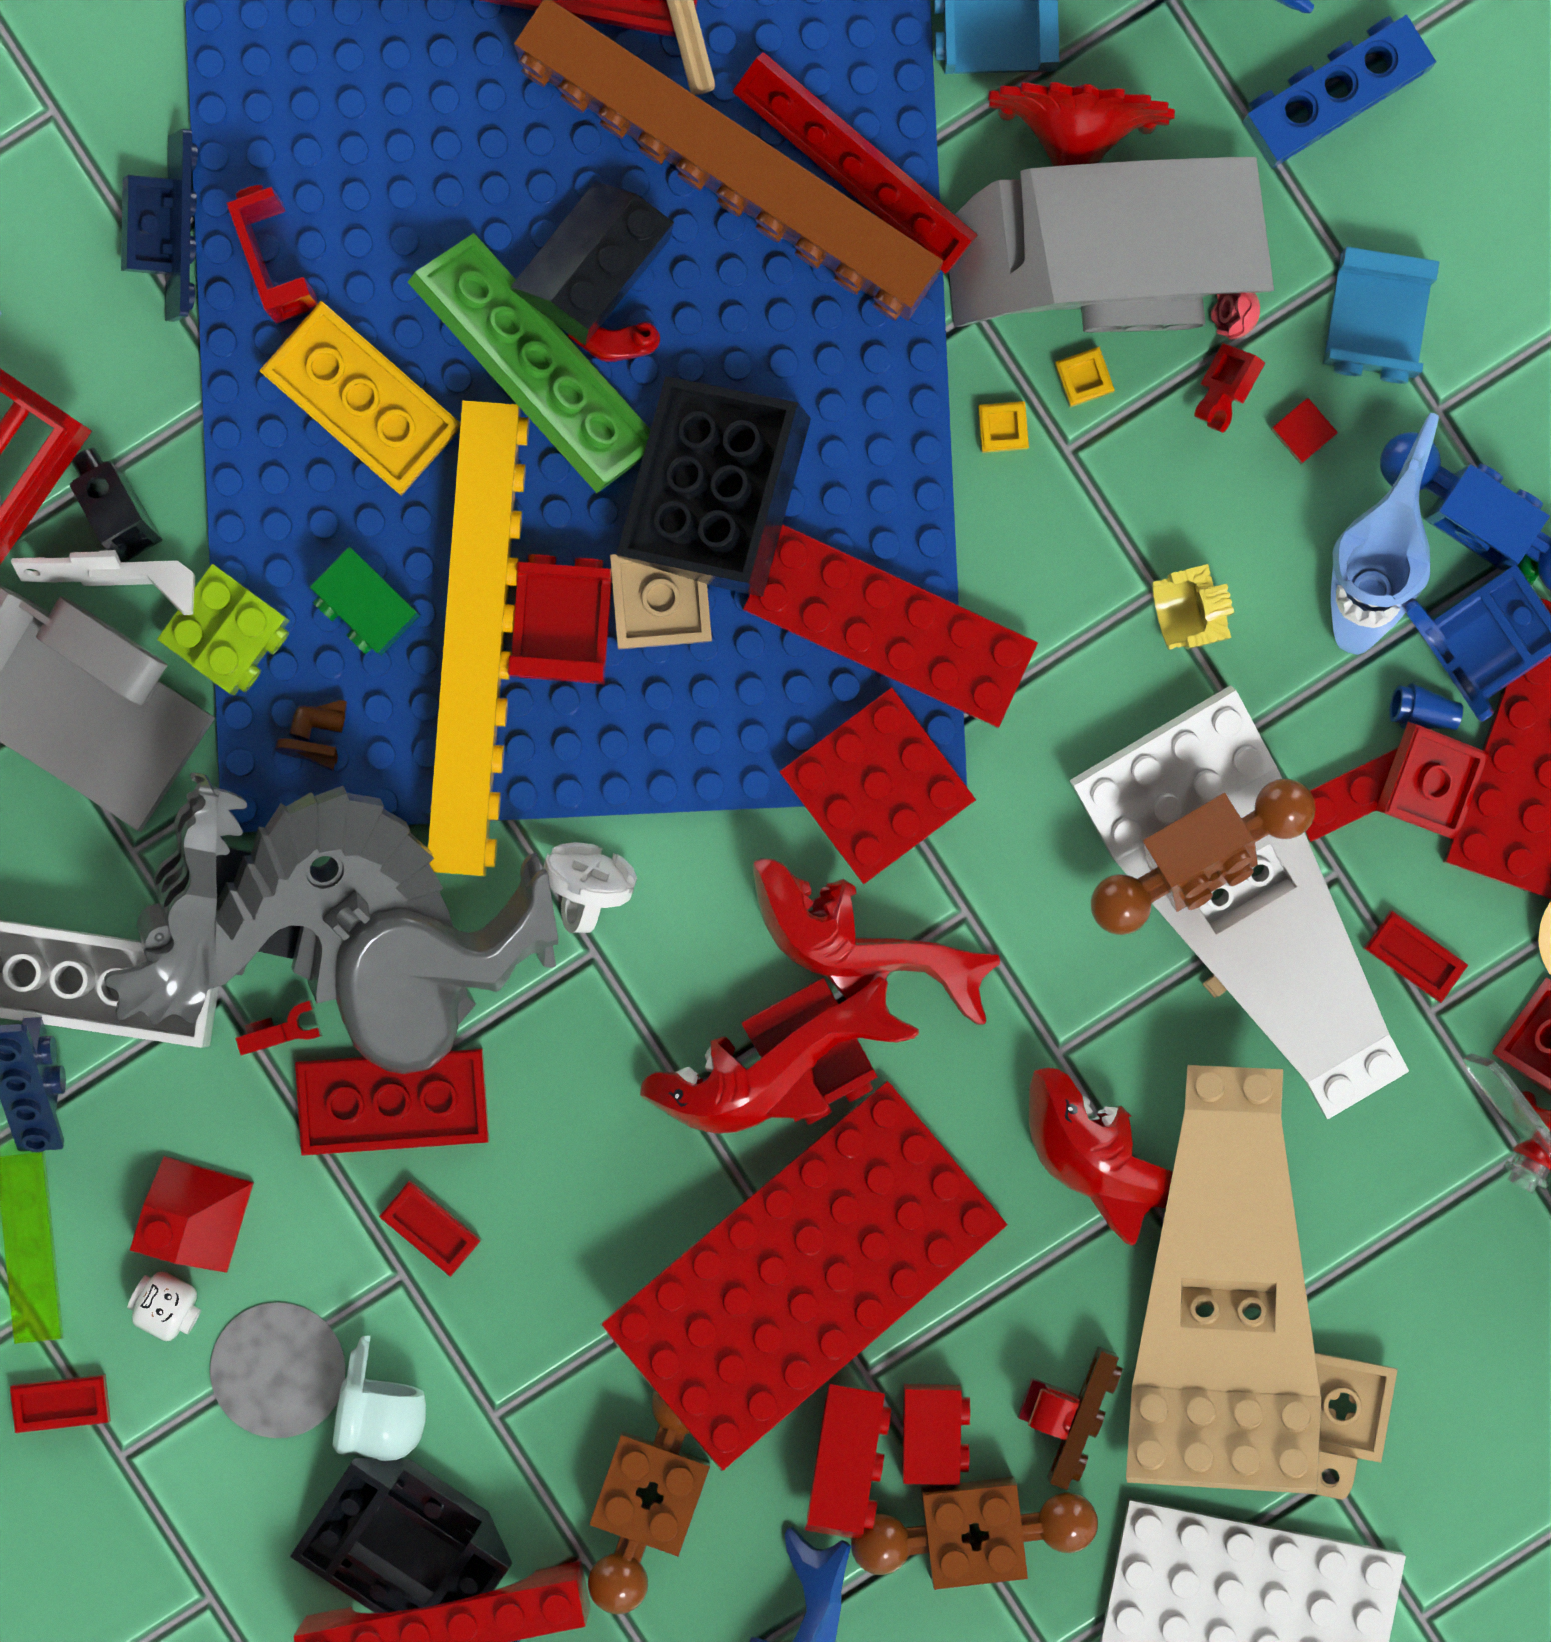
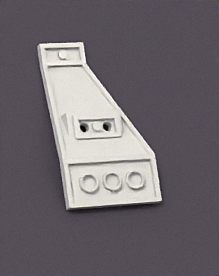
M1230 685L1069 781L1111 857L1127 875L1138 879L1151 871L1147 864L1142 840L1223 793H1226L1242 818L1254 811L1256 798L1262 788L1268 783L1282 778L1237 690ZM1305 832L1292 839H1278L1267 835L1255 842L1258 865H1264L1260 875H1251L1248 879L1235 886H1229L1228 883L1219 887L1224 889L1223 895L1219 899H1210L1204 905L1194 910H1188L1185 907L1176 912L1166 895L1152 904L1302 1075L1321 1112L1327 1119H1330L1406 1074L1409 1070L1389 1034Z

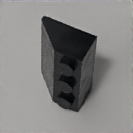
M595 181L511 285L510 290L585 346L670 240L674 222L637 194Z

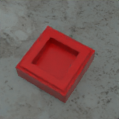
M1306 398L1271 428L1272 432L1300 465L1338 433L1309 398Z

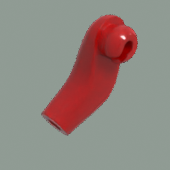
M640 322L637 325L619 330H608L600 327L585 346L570 334L568 335L579 346L604 362H617L649 355L656 350L660 343L658 330L649 322Z

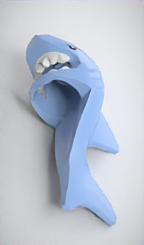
M1429 413L1403 468L1389 492L1378 503L1355 519L1334 545L1331 581L1333 632L1339 648L1348 653L1359 655L1370 649L1395 626L1405 614V606L1414 601L1428 584L1430 578V546L1421 518L1419 491L1439 416L1435 413Z

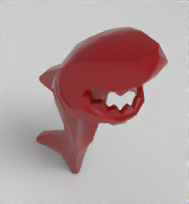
M761 858L753 863V874L763 921L777 947L793 962L814 973L827 976L846 999L858 993L877 977L882 976L886 979L890 972H925L943 985L952 1001L965 1017L977 1025H984L987 1022L979 988L984 977L1000 965L998 954L969 952L932 942L895 938L856 937L851 897L856 895L857 891L853 884L845 879L834 883H827L826 887L821 888L820 896L811 900L808 898L812 892L809 882L794 876L783 863L766 858Z

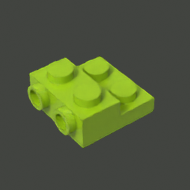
M212 564L195 586L193 615H183L178 610L157 640L226 692L235 696L239 689L247 692L257 680L262 671L257 665L268 651L272 655L275 654L289 635V631L285 627L290 620Z

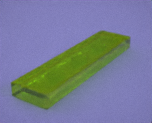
M45 1151L0 1156V1207L14 1344L62 1339L64 1335Z

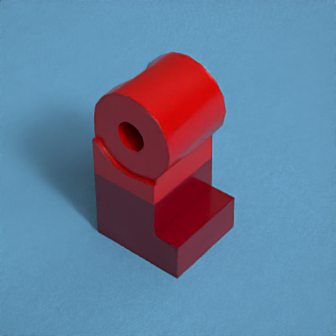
M1031 1378L1017 1417L1029 1422L1028 1426L1067 1440L1080 1400L1076 1393Z

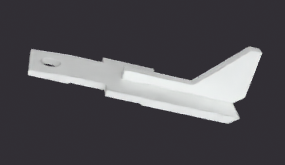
M116 550L70 553L69 558L38 557L12 558L11 560L21 582H81L83 586L154 584L183 615H193L195 575L179 561L121 562Z

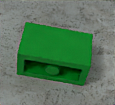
M350 547L310 586L318 595L312 603L332 622L340 616L352 628L346 636L365 654L373 649L382 656L421 616Z

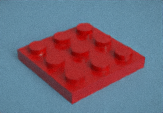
M892 687L779 771L863 885L976 801V798Z

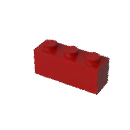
M829 1384L824 1404L805 1531L847 1538H862L864 1528L873 1529L877 1501L869 1500L872 1481L880 1482L884 1463V1454L876 1453L879 1434L886 1436L888 1434L892 1410L891 1407L883 1406L885 1393Z

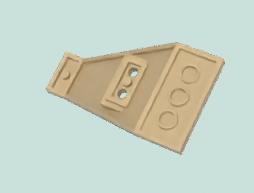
M1187 1065L1185 1111L1132 1384L1126 1470L1127 1483L1317 1494L1321 1393L1281 1120L1283 1069ZM1202 1305H1209L1214 1311L1209 1317H1200L1196 1313L1197 1309ZM1251 1307L1257 1308L1261 1311V1315L1255 1320H1249L1243 1315L1246 1309Z

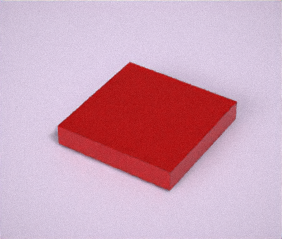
M1408 722L1376 811L1450 839L1457 838L1465 821L1489 752Z

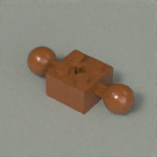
M1274 780L1264 786L1259 792L1255 801L1254 811L1242 818L1226 793L1219 795L1142 840L1147 864L1151 871L1138 879L1130 875L1117 874L1102 880L1093 891L1091 897L1093 918L1105 931L1116 935H1126L1137 931L1146 923L1150 916L1151 903L1165 895L1176 912L1185 907L1188 910H1194L1204 905L1213 897L1212 891L1226 883L1229 886L1240 884L1254 873L1252 868L1258 865L1255 842L1267 835L1278 839H1292L1303 834L1311 826L1316 811L1315 801L1311 792L1306 786L1296 780Z
M655 1391L652 1397V1412L659 1427L654 1441L625 1431L621 1432L589 1523L590 1526L620 1536L614 1553L598 1560L591 1569L588 1578V1590L592 1600L600 1609L611 1614L628 1613L637 1608L644 1600L648 1591V1576L641 1564V1560L646 1546L679 1557L710 1469L709 1461L680 1451L685 1435L689 1434V1432ZM649 1482H655L658 1484L657 1492L663 1495V1498L660 1501L653 1500L651 1505L642 1503L643 1496L636 1493L638 1487L647 1488Z
M1014 1477L962 1482L960 1485L921 1487L925 1525L905 1527L901 1521L893 1516L876 1514L873 1529L864 1528L862 1538H851V1552L855 1561L862 1569L875 1575H886L897 1571L904 1565L909 1555L929 1553L934 1590L1028 1579L1024 1542L1044 1540L1049 1547L1058 1552L1075 1553L1081 1551L1095 1538L1098 1529V1517L1093 1505L1085 1497L1072 1492H1063L1052 1496L1043 1504L1040 1512L1020 1514L1018 1489ZM978 1523L980 1530L986 1531L985 1535L980 1536L978 1542H970L969 1538L962 1537V1534L969 1532V1524Z

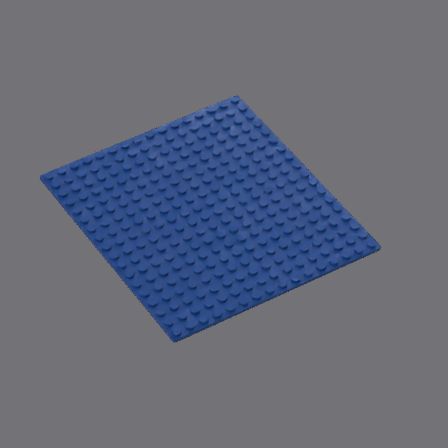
M479 0L186 1L190 125L192 143H195L198 149L197 165L193 171V189L197 195V207L194 217L210 566L212 564L217 566L290 620L285 627L289 631L287 639L275 654L272 655L270 652H266L257 665L262 671L247 692L239 689L234 696L215 684L219 788L233 792L245 799L247 803L245 809L230 810L243 832H257L258 827L265 828L281 803L288 806L311 792L316 796L340 786H344L347 793L380 798L384 805L383 809L406 821L407 825L430 824L460 438L459 431L401 496L259 371L310 312L276 324L264 310L227 206V202L237 199L235 194L238 191L250 186L262 185L263 189L272 187L283 202L286 210L284 213L251 224L273 287L304 277L315 291L318 303L320 301L324 302L460 423L462 400L504 404L516 403L407 283L414 272L475 233L510 274L517 279L595 181L637 194L674 222L670 240L600 327L608 330H619L637 325L640 322H649L658 330L660 343L656 350L649 355L617 362L600 361L570 339L572 343L650 429L665 376L798 402L810 416L811 421L783 525L959 606L943 271L940 270L939 276L909 321L901 316L896 321L886 317L873 307L874 298L862 290L857 295L847 291L834 281L836 274L823 264L818 269L808 265L794 254L797 248L784 238H781L779 243L769 239L755 228L758 222L745 212H742L740 217L733 215L716 202L718 196L715 192L706 186H703L701 191L694 189L677 176L679 170L676 166L667 160H664L662 165L655 163L638 150L640 144L628 134H625L623 139L616 137L599 124L601 118L588 108H586L584 113L575 110L560 98L562 92L549 82H547L545 87H542L526 77L521 72L523 66L518 62L519 58L514 43L535 13L533 10ZM698 0L696 12L714 77L715 88L713 91L695 96L877 216L732 92L756 57L764 52L940 202L930 0ZM582 20L690 92L676 37ZM559 327L563 331V333L568 337L569 333H567L565 330ZM522 411L521 417H528V416ZM529 418L527 446L519 445L518 464H526L524 492L515 493L514 506L515 511H522L520 539H512L511 557L518 558L519 562H528L529 554L549 555L556 557V565L575 566V558H591L603 560V568L611 569L610 555L617 554L642 460L600 492L596 493ZM348 547L352 548L421 615L382 656L373 649L367 654L363 653L346 636L352 628L340 616L332 622L312 603L318 595L310 586ZM612 583L605 684L510 677L509 680L501 679L500 698H508L506 727L498 726L496 745H504V764L502 773H494L493 792H501L499 820L490 821L805 807L779 771L891 687L967 786L964 713L743 611L750 594L718 588L708 584L712 642L618 650ZM508 585L507 604L515 605L517 586ZM505 632L503 651H510L512 656L513 633ZM338 700L347 701L342 733L312 728L309 740L310 743L336 747L338 759L337 764L334 766V771L307 759L283 755L275 750L278 739L297 740L289 735L293 713L297 707L301 705L318 707Z

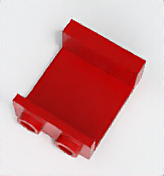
M254 185L238 191L235 194L237 199L227 202V206L264 310L276 324L311 312L317 306L318 300L315 291L304 277L273 287L251 226L255 222L286 212L283 202L272 187L263 189L262 185Z
M824 977L743 1020L741 1024L762 1058L794 1031L828 1008L838 1005ZM857 1038L838 1042L816 1062L812 1069L815 1085L828 1102V1105L843 1096H846L848 1102L862 1097L873 1090L870 1081L878 1078ZM830 1110L824 1115L804 1119L806 1123L809 1125L827 1116L833 1111ZM793 1118V1119H794L795 1122H797V1121H799V1120H801V1119H803V1118Z

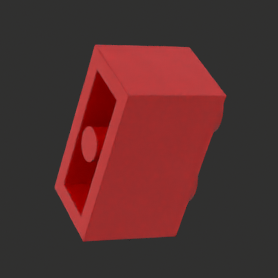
M904 1384L903 1484L960 1485V1472L969 1473V1444H961V1425H970V1397H962L960 1385Z

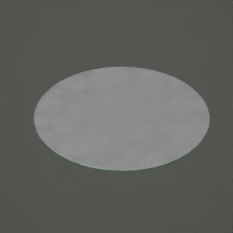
M279 1302L252 1307L235 1317L220 1334L214 1346L210 1362L212 1389L225 1414L244 1430L268 1438L297 1436L320 1424L331 1413L339 1400L340 1389L343 1380H345L346 1370L340 1342L329 1325L318 1315L304 1307Z

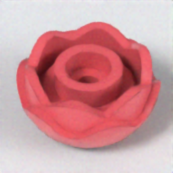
M1255 293L1217 294L1218 301L1211 310V319L1217 326V334L1228 337V340H1234L1244 337L1254 329L1260 315V302Z

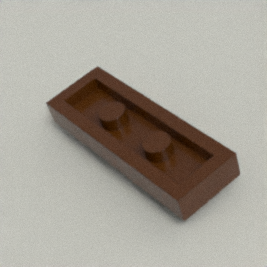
M1097 1347L1078 1396L1080 1404L1072 1420L1067 1440L1061 1439L1047 1475L1049 1483L1068 1490L1071 1480L1079 1482L1088 1461V1455L1082 1453L1089 1436L1097 1437L1106 1413L1100 1410L1101 1403L1106 1392L1111 1394L1115 1392L1123 1370L1122 1367L1117 1366L1119 1357L1112 1351Z

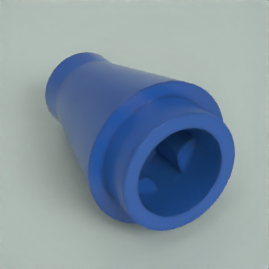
M1410 683L1407 687L1402 685L1396 687L1390 703L1389 716L1391 722L1399 723L1402 729H1405L1407 723L1410 722L1425 728L1457 730L1463 716V705L1460 702L1449 700L1414 683Z

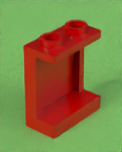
M529 554L528 562H517L516 572L518 577L512 656H509L508 675L515 678L605 684L612 570L603 568V560L575 558V566L556 565L555 556Z

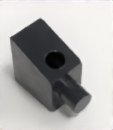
M95 448L86 449L73 458L71 463L79 477L74 479L69 485L97 538L107 550H116L120 561L127 562L163 540L129 481L111 461L103 462Z

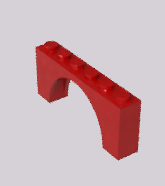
M582 1561L535 1570L533 1574L516 1583L487 1593L423 1608L384 1613H360L353 1611V1607L307 1615L293 1637L294 1642H512L586 1627L591 1606Z

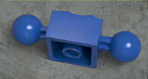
M1406 432L1399 434L1385 445L1380 457V469L1384 479L1390 486H1393L1419 433ZM1433 442L1421 480L1420 491L1426 489L1437 496L1438 500L1428 513L1425 521L1502 571L1519 564L1524 555H1527L1538 562L1539 577L1542 583L1551 591V537L1541 531L1550 515L1541 510L1543 503L1522 489L1515 493L1501 484L1504 479L1503 476L1482 463L1477 468L1469 464L1453 474L1441 466L1440 453Z

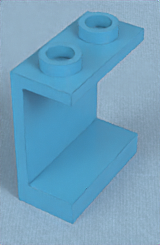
M934 0L935 14H943L944 32H935L936 61L944 60L945 74L1057 71L1059 65L1058 0Z
M1346 247L1341 252L1323 364L1334 365V373L1346 376H1362L1363 370L1381 373L1380 380L1398 384H1407L1409 378H1416L1420 375L1424 363H1419L1430 287L1437 280L1440 261Z

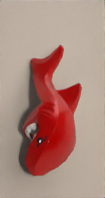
M879 976L858 993L841 1004L828 1008L794 1031L748 1070L733 1057L735 1046L726 1036L711 1040V1046L705 1054L707 1060L705 1068L711 1072L707 1080L703 1082L699 1074L690 1067L683 1068L677 1072H655L647 1076L642 1082L640 1096L690 1128L717 1134L737 1133L757 1126L771 1117L809 1118L824 1115L831 1109L816 1087L812 1071L816 1062L838 1042L856 1038L894 1043L914 1039L919 1034V1029L890 1013L886 1005L888 981Z
M1049 1067L1035 1070L1029 1090V1125L1031 1139L1040 1162L1051 1176L1067 1188L1089 1197L1109 1227L1124 1243L1132 1246L1135 1245L1143 1217L1150 1208L1161 1207L1166 1209L1173 1171L1132 1156L1133 1142L1129 1120L1131 1114L1123 1106L1105 1107L1098 1111V1117L1089 1120L1088 1117L1093 1112L1089 1107L1090 1100L1080 1093L1068 1074L1059 1069Z

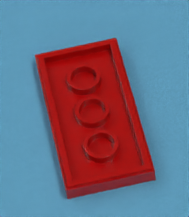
M483 1048L452 1050L429 1070L408 1074L387 1071L368 1061L365 1057L295 1062L301 1156L489 1142Z

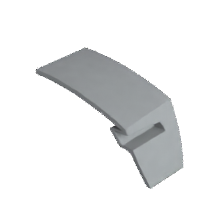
M1256 157L1164 159L1030 168L1020 171L1021 179L997 180L990 183L974 194L955 214L978 236L949 271L954 327H963L1015 313L1081 309L1084 332L1186 330L1206 325L1203 297L1211 294L1274 291Z
M0 585V742L77 790L135 830L141 832L215 717L159 681L168 666L164 661L83 607L60 596L49 612L26 597Z

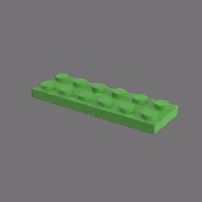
M473 233L415 271L407 283L592 489L598 493L643 459L651 429L553 321L510 290L511 285L516 279Z

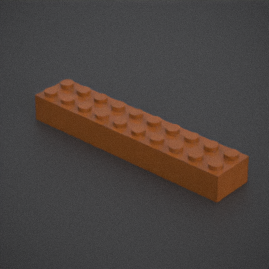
M543 0L515 41L514 45L519 58L518 62L523 66L521 72L530 80L542 87H545L547 82L551 83L562 92L560 98L565 103L581 113H584L586 108L590 109L601 118L599 124L616 137L623 139L625 134H628L640 144L638 150L650 160L659 165H662L664 160H667L676 166L679 170L677 176L698 191H701L703 186H706L718 196L716 202L737 217H740L742 212H745L758 222L755 228L763 235L779 243L781 238H784L797 248L794 254L802 261L816 269L823 264L836 274L834 281L841 287L855 295L862 290L874 298L873 307L886 317L896 321L901 316L909 321L939 276L943 262L942 259L554 1Z

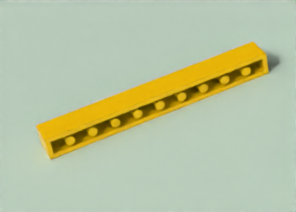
M462 400L428 849L434 857L429 864L433 871L437 873L486 876L487 867H495L497 839H489L490 820H499L501 792H493L494 773H502L504 764V745H496L498 726L506 727L508 698H500L501 679H510L508 669L511 652L503 650L505 632L513 633L515 605L507 604L508 585L517 586L518 573L516 568L517 562H519L518 558L511 557L512 539H520L522 529V511L514 510L515 493L524 492L526 464H518L519 445L527 446L529 437V417H521L522 409L517 404Z

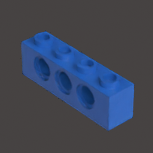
M1407 14L1395 22L1391 16L1380 20L1366 31L1370 36L1368 39L1356 46L1353 45L1351 40L1345 42L1327 55L1330 62L1315 71L1309 65L1287 80L1291 87L1276 96L1272 90H1269L1248 104L1251 112L1247 113L1242 123L1271 169L1431 70L1437 61ZM1371 53L1381 55L1387 63V71L1381 74L1371 72L1366 67L1365 56ZM1330 78L1342 80L1347 86L1348 95L1340 99L1330 96L1325 89V81ZM1289 103L1302 104L1308 111V121L1304 123L1292 122L1286 115L1285 106Z

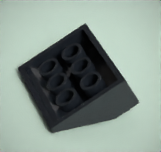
M665 376L616 555L625 560L718 588L763 597L811 421L810 416L798 402Z

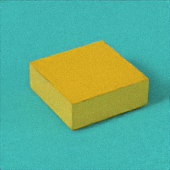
M1100 346L1055 362L1069 407L1088 402L1115 391Z
M1025 401L978 405L982 453L1025 450L1029 448Z

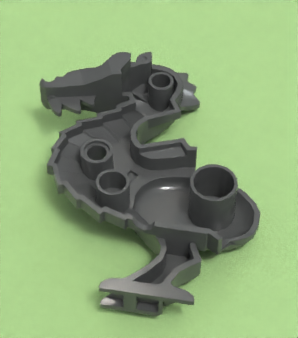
M193 772L190 776L197 785L192 792L186 795L188 801L183 807L179 808L175 818V835L178 848L155 871L153 882L159 903L143 909L137 920V929L141 937V944L147 962L128 969L110 971L105 975L104 981L106 986L118 992V1003L115 1012L120 1020L142 1012L147 1015L150 1022L154 1025L159 1024L164 1018L171 1015L181 1016L188 1023H194L202 1010L209 989L226 984L235 975H243L249 961L269 937L279 929L288 926H301L291 968L294 973L307 979L316 1004L336 999L341 1019L354 1047L368 1061L390 1072L408 1074L429 1070L451 1051L458 1031V1025L476 1005L470 991L466 987L494 992L500 991L516 965L533 953H536L544 967H556L553 945H558V934L548 873L546 869L540 870L537 853L530 854L521 865L519 887L499 914L481 930L474 932L459 931L453 927L449 911L440 893L443 887L429 864L434 859L431 851L409 832L410 828L406 821L383 809L384 805L380 798L347 793L344 786H340L316 796L311 792L288 806L281 803L265 828L258 827L251 855L243 856L234 882H226L217 899L216 856L227 855L230 852L228 845L221 836H241L243 834L241 826L230 810L245 809L247 803L245 799L233 792L213 787L205 774ZM321 856L330 857L329 861L320 867L311 866Z

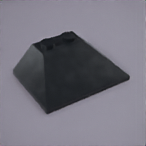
M354 1458L290 1555L291 1558L374 1613L423 1608L493 1591L512 1565L511 1558L489 1511L410 1459L381 1461L375 1458Z

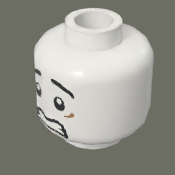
M163 1271L157 1272L152 1277L144 1275L127 1306L128 1309L133 1311L132 1322L136 1327L163 1341H171L180 1331L188 1335L201 1313V1309L194 1306L197 1299L196 1289Z

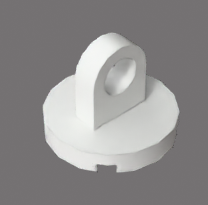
M578 842L560 844L552 848L551 855L547 854L543 869H546L548 873L550 888L563 896L561 917L563 925L569 933H590L596 926L601 908L621 906L631 899L637 876L634 868L622 856L613 853L611 859L601 855L603 848L593 844Z

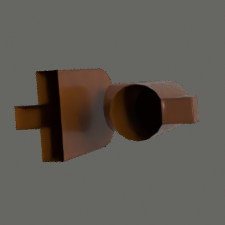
M338 700L318 707L308 705L297 707L293 713L289 735L297 740L278 739L275 750L283 755L307 759L334 771V766L337 764L338 759L336 747L310 743L309 740L312 728L342 733L347 701Z

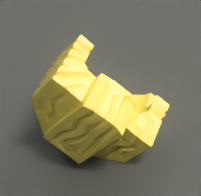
M1208 564L1173 572L1168 575L1167 579L1152 582L1154 605L1161 633L1168 650L1184 646L1185 649H1190L1231 638L1227 617L1234 614V608L1231 606L1230 593L1227 592L1228 585L1227 583L1218 586L1213 585Z

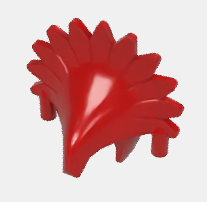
M1050 82L1047 87L1033 83H1021V87L1000 86L999 91H989L988 96L989 107L998 109V115L1001 119L1009 121L1015 115H1018L1025 121L1038 138L1039 143L1043 145L1052 166L1099 163L1110 149L1137 128L1140 133L1148 135L1155 130L1157 125H1169V120L1175 118V109L1168 108V102L1152 101L1151 95L1125 94V89L1120 88L1099 90L1091 84L1071 87L1059 82Z

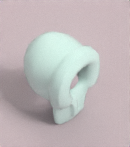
M362 1336L357 1347L351 1351L347 1378L343 1380L341 1385L332 1446L337 1453L345 1456L354 1454L381 1461L397 1460L409 1454L422 1438L426 1422L425 1395L422 1390L412 1386L366 1379L365 1372L370 1336Z

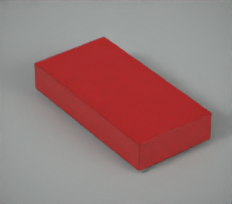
M1393 911L1388 912L1363 947L1368 953L1438 1003L1443 1002L1468 967V964Z
M411 1180L408 1181L379 1216L450 1277L481 1241L476 1234Z
M106 1374L10 1386L15 1433L101 1424L111 1421Z

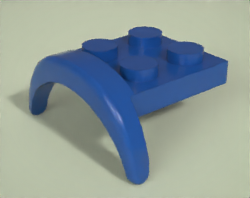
M1518 565L1512 566L1436 619H1433L1427 610L1416 600L1411 601L1405 606L1408 617L1434 652L1476 718L1482 722L1494 714L1488 698L1551 656V613Z

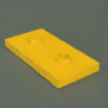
M322 301L317 304L259 370L268 380L401 496L460 431L461 423Z

